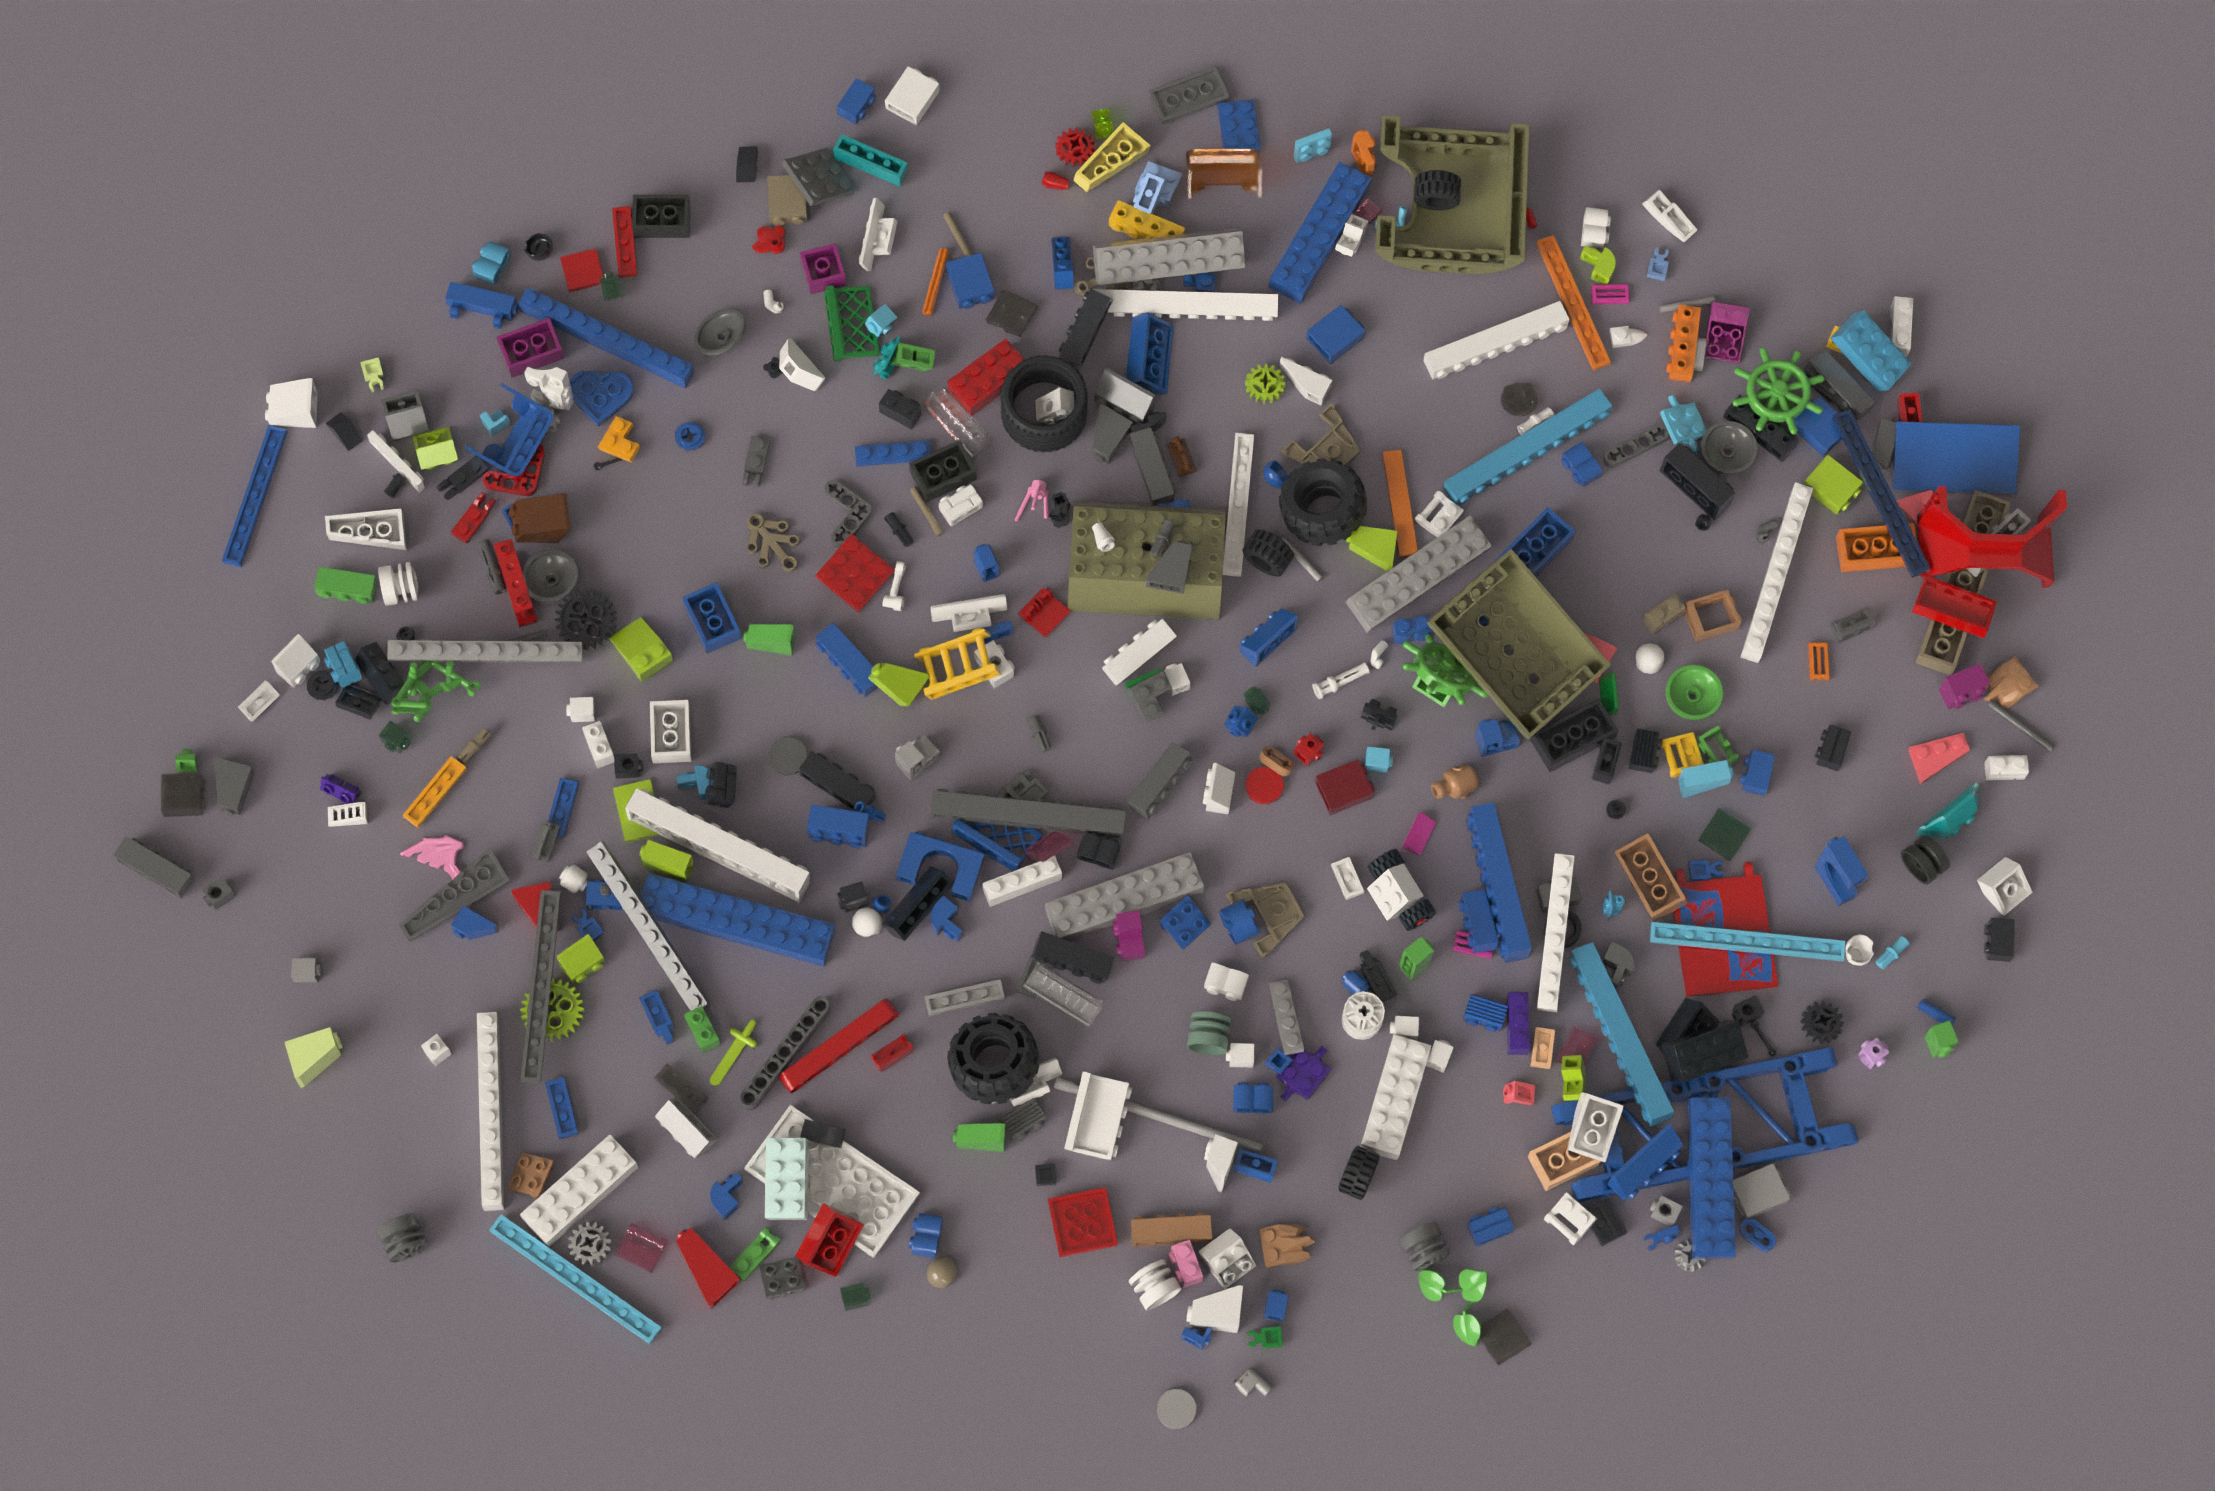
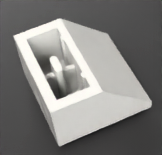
M1213 763L1212 769L1208 768L1206 786L1209 787H1205L1203 804H1206V811L1229 814L1235 772L1217 763Z
M1230 1228L1198 1251L1208 1269L1224 1289L1256 1267L1241 1237Z

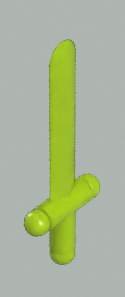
M755 1019L750 1020L743 1032L736 1028L730 1029V1034L736 1037V1039L710 1077V1083L713 1086L721 1083L746 1044L752 1048L757 1046V1041L749 1037L757 1025Z

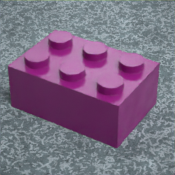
M550 318L497 336L498 345L511 378L525 373L527 367L537 369L564 359L561 345Z

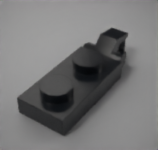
M1368 950L1361 952L1359 955L1363 962L1360 964L1361 971L1371 986L1370 988L1374 995L1379 997L1381 1002L1397 996L1381 962L1376 957L1372 959Z

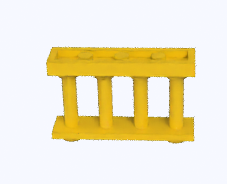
M977 628L972 630L970 634L931 648H922L914 654V657L920 662L924 661L927 674L930 676L929 687L924 688L926 697L933 700L1001 675L1000 668L994 663H990L984 639L991 636L987 630ZM977 642L983 664L982 668L976 670L972 669L966 645ZM959 648L965 672L963 675L955 676L949 652ZM939 655L942 656L948 677L946 681L940 683L937 682L931 658Z

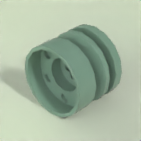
M1200 1011L1192 1013L1190 1018L1192 1022L1189 1027L1194 1032L1188 1034L1187 1048L1193 1052L1205 1055L1226 1054L1228 1052L1229 1039L1224 1035L1230 1033L1231 1018L1215 1012Z

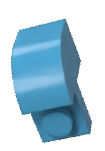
M694 766L695 773L685 772L676 777L679 790L698 786L700 801L708 799L705 796L706 787L709 785V779L706 778L708 768Z

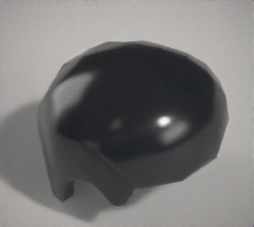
M537 233L525 241L524 251L533 260H545L553 250L552 240L546 234Z

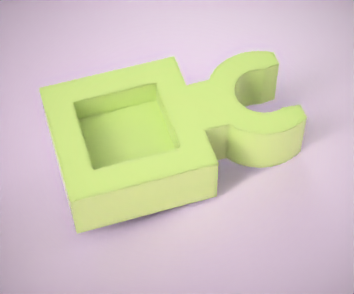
M379 357L360 362L365 381H370L369 388L371 392H374L373 387L375 384H379L381 390H383L384 384L379 378L384 377Z

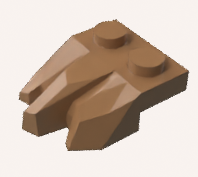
M2015 656L1987 677L1990 682L1988 687L1990 692L1984 700L1991 702L1998 699L1999 706L2003 709L2010 708L2023 697L2036 690L2038 685Z
M1278 1224L1259 1229L1266 1268L1302 1263L1312 1257L1310 1252H1305V1248L1315 1241L1312 1236H1302L1306 1227L1299 1224Z

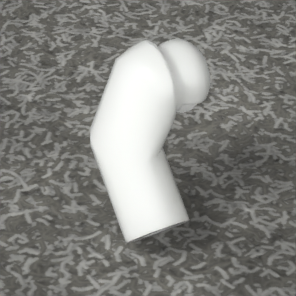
M765 290L763 292L765 307L775 314L781 313L784 309L783 303L773 300L772 290Z
M1383 640L1372 650L1370 664L1376 669H1380L1384 662L1380 659V655L1388 647V644Z

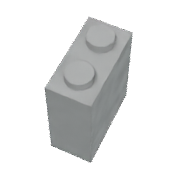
M1774 1164L1733 1180L1734 1200L1744 1220L1754 1218L1789 1202L1790 1190L1786 1185H1783L1781 1180L1782 1174L1778 1167L1775 1168Z

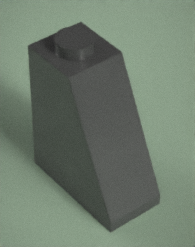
M1102 403L1098 411L1093 455L1099 462L1109 464L1130 434V426H1133V422Z
M1173 541L1147 576L1146 587L1184 594L1192 545L1185 541Z
M214 757L218 805L224 814L231 816L234 814L240 815L254 776V771L251 766Z

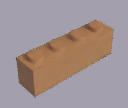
M1204 1212L1194 1213V1216H1186V1214L1182 1213L1175 1214L1174 1217L1156 1215L1154 1218L1146 1219V1216H1136L1135 1219L1131 1220L1132 1247L1175 1245L1190 1240L1191 1244L1210 1243L1212 1241L1211 1216L1206 1215Z

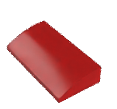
M1925 575L1912 613L1985 638L1997 601Z

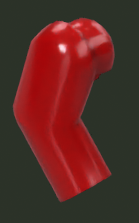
M1526 207V221L1529 229H1533L1538 224L1533 211Z

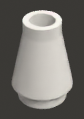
M1103 523L1093 525L1092 529L1097 548L1101 549L1102 552L1111 550L1115 546V539L1107 531Z

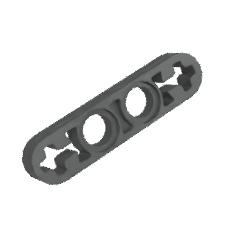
M1663 424L1656 425L1607 450L1604 455L1605 465L1611 468L1617 467L1664 443L1669 437L1666 426ZM1658 431H1660L1661 433L1664 432V436H1663V437H1662L1661 435H1658V436H1656V435H1657ZM1647 438L1650 444L1643 446L1639 440ZM1625 446H1630L1633 448L1634 452L1632 454H1627L1624 452L1623 448ZM1611 455L1612 457H1617L1615 461H1613L1612 459L1609 460V456Z

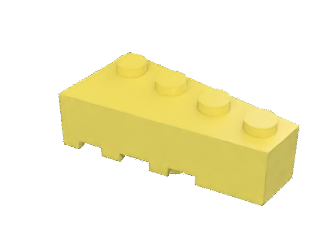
M1123 122L1076 172L1073 181L1086 192H1089L1147 155L1151 145Z

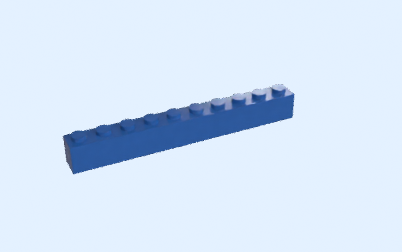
M528 287L519 301L521 312L540 321L550 318L553 327L685 389L694 375L693 364Z

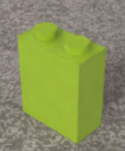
M1827 455L1804 481L1803 485L1812 487L1811 495L1838 515L1841 510L1843 512L1847 510L1851 504L1849 501L1852 498L1856 499L1860 495L1863 481Z
M650 840L641 847L639 855L641 856L644 869L686 884L688 883L694 868L692 855Z

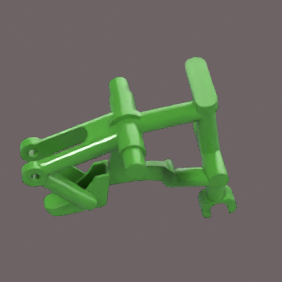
M419 661V664L422 665L419 669L417 663L412 662L405 684L397 696L392 699L393 706L391 710L396 715L400 713L416 714L414 721L420 722L432 710V703L429 700L443 691L450 692L462 685L467 688L468 695L474 697L475 690L472 688L481 690V684L478 681L470 682L454 672L453 661H448L446 666L439 661ZM431 667H434L446 675V683L441 682L429 689L421 681V677ZM417 691L421 694L419 701L407 700L409 695L416 696Z

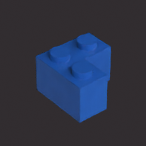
M1485 719L1478 724L1475 738L1481 757L1518 748L1520 740L1516 728L1511 721L1503 720L1498 722L1497 719Z

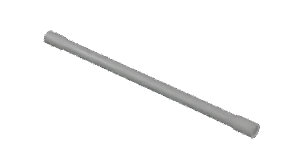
M1060 1077L1056 1078L1054 1084L1055 1089L1078 1094L1080 1086ZM1125 1101L1124 1106L1128 1107L1127 1111L1212 1139H1214L1216 1134L1238 1142L1237 1147L1243 1150L1254 1152L1258 1155L1261 1153L1263 1143L1247 1138L1244 1139L1137 1103Z

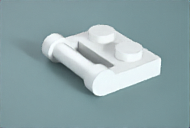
M1437 491L1434 494L1433 500L1423 512L1415 517V521L1438 538L1452 528L1464 513V510L1449 500L1442 492ZM1439 503L1443 504L1444 506L1433 520L1428 522L1426 519Z
M1567 1192L1544 1218L1548 1224L1551 1223L1570 1239L1569 1242L1573 1246L1578 1243L1598 1219ZM1557 1214H1562L1579 1230L1576 1233L1572 1232L1556 1218Z

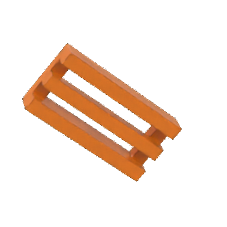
M1809 642L1810 680L1825 679L1829 681L1828 643ZM1813 647H1816L1817 674L1814 673ZM1820 647H1823L1824 674H1821Z

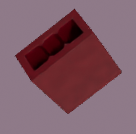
M1358 759L1316 775L1315 784L1330 815L1373 798L1374 785L1371 781L1367 780L1366 768L1364 764H1360Z

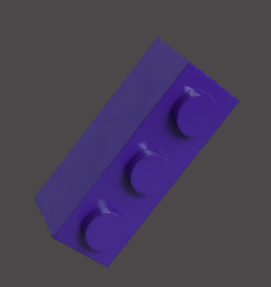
M1509 992L1506 998L1508 1005V1055H1528L1530 1050L1528 992Z

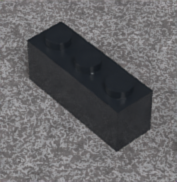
M377 642L360 648L355 662L385 705L391 703L392 699L397 696L405 684L391 662L388 661Z

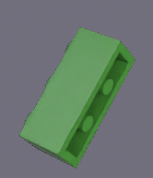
M319 567L314 589L316 594L322 598L336 597L341 601H348L350 599L356 600V602L361 604H367V602L373 603L377 579L375 575Z
M1420 937L1403 951L1399 968L1411 981L1429 967L1434 953L1433 945L1427 939L1424 940Z

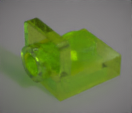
M1109 108L1091 111L1096 139L1109 137L1113 133V123Z

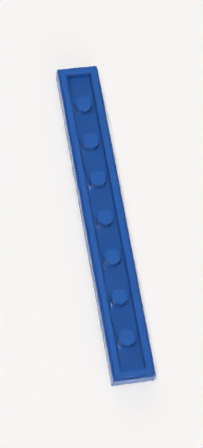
M272 425L268 426L222 562L237 567L242 566L288 433L287 429Z

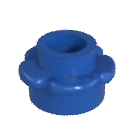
M878 895L876 899L872 900V905L876 911L884 913L889 911L891 901L887 896Z

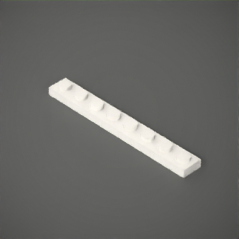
M1235 433L1222 575L1241 577L1242 549L1244 548L1254 434Z

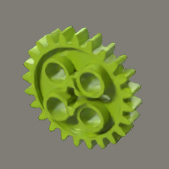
M552 978L551 994L554 995V998L550 1001L549 1009L553 1010L555 1007L556 1012L552 1011L548 1014L546 1039L550 1037L551 1042L554 1041V1037L561 1041V1035L569 1038V1031L575 1033L573 1027H580V1023L577 1020L584 1019L579 1013L585 1012L584 1008L580 1007L584 1004L583 1000H578L581 997L580 993L575 994L576 988L572 987L569 989V982L563 986L562 979L559 980L558 984H555L554 978ZM526 993L525 997L528 1000L521 1001L522 1005L525 1007L520 1009L521 1013H524V1015L521 1016L522 1021H526L524 1023L525 1028L527 1024L530 994ZM565 1003L571 1004L568 1010H562L561 1006ZM553 1020L561 1021L557 1027L551 1026V1022Z

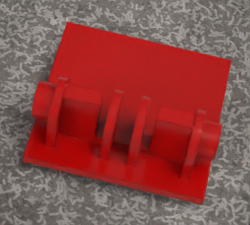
M1042 588L1017 613L1044 638L1071 612L1051 595L1053 592L1049 588Z

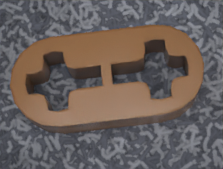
M1264 747L1259 755V759L1263 764L1282 776L1290 775L1294 767V763L1289 758L1272 747Z

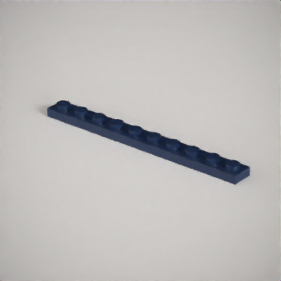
M1851 410L1833 415L1832 420L1911 577L1929 572L1930 567Z

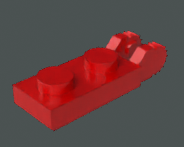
M481 492L451 530V535L467 544L489 516L488 513L494 507L496 500L492 498L487 502L484 509L480 508V505L486 498V494Z

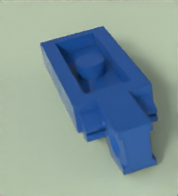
M655 990L639 997L655 1034L658 1037L663 1036L667 1045L674 1042L670 1033L674 1030L673 1023L658 991Z

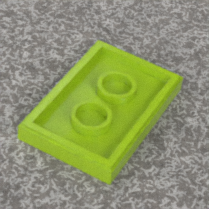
M650 779L613 788L625 843L659 835L629 820L625 809L636 788L641 791L645 789L651 792L654 797Z

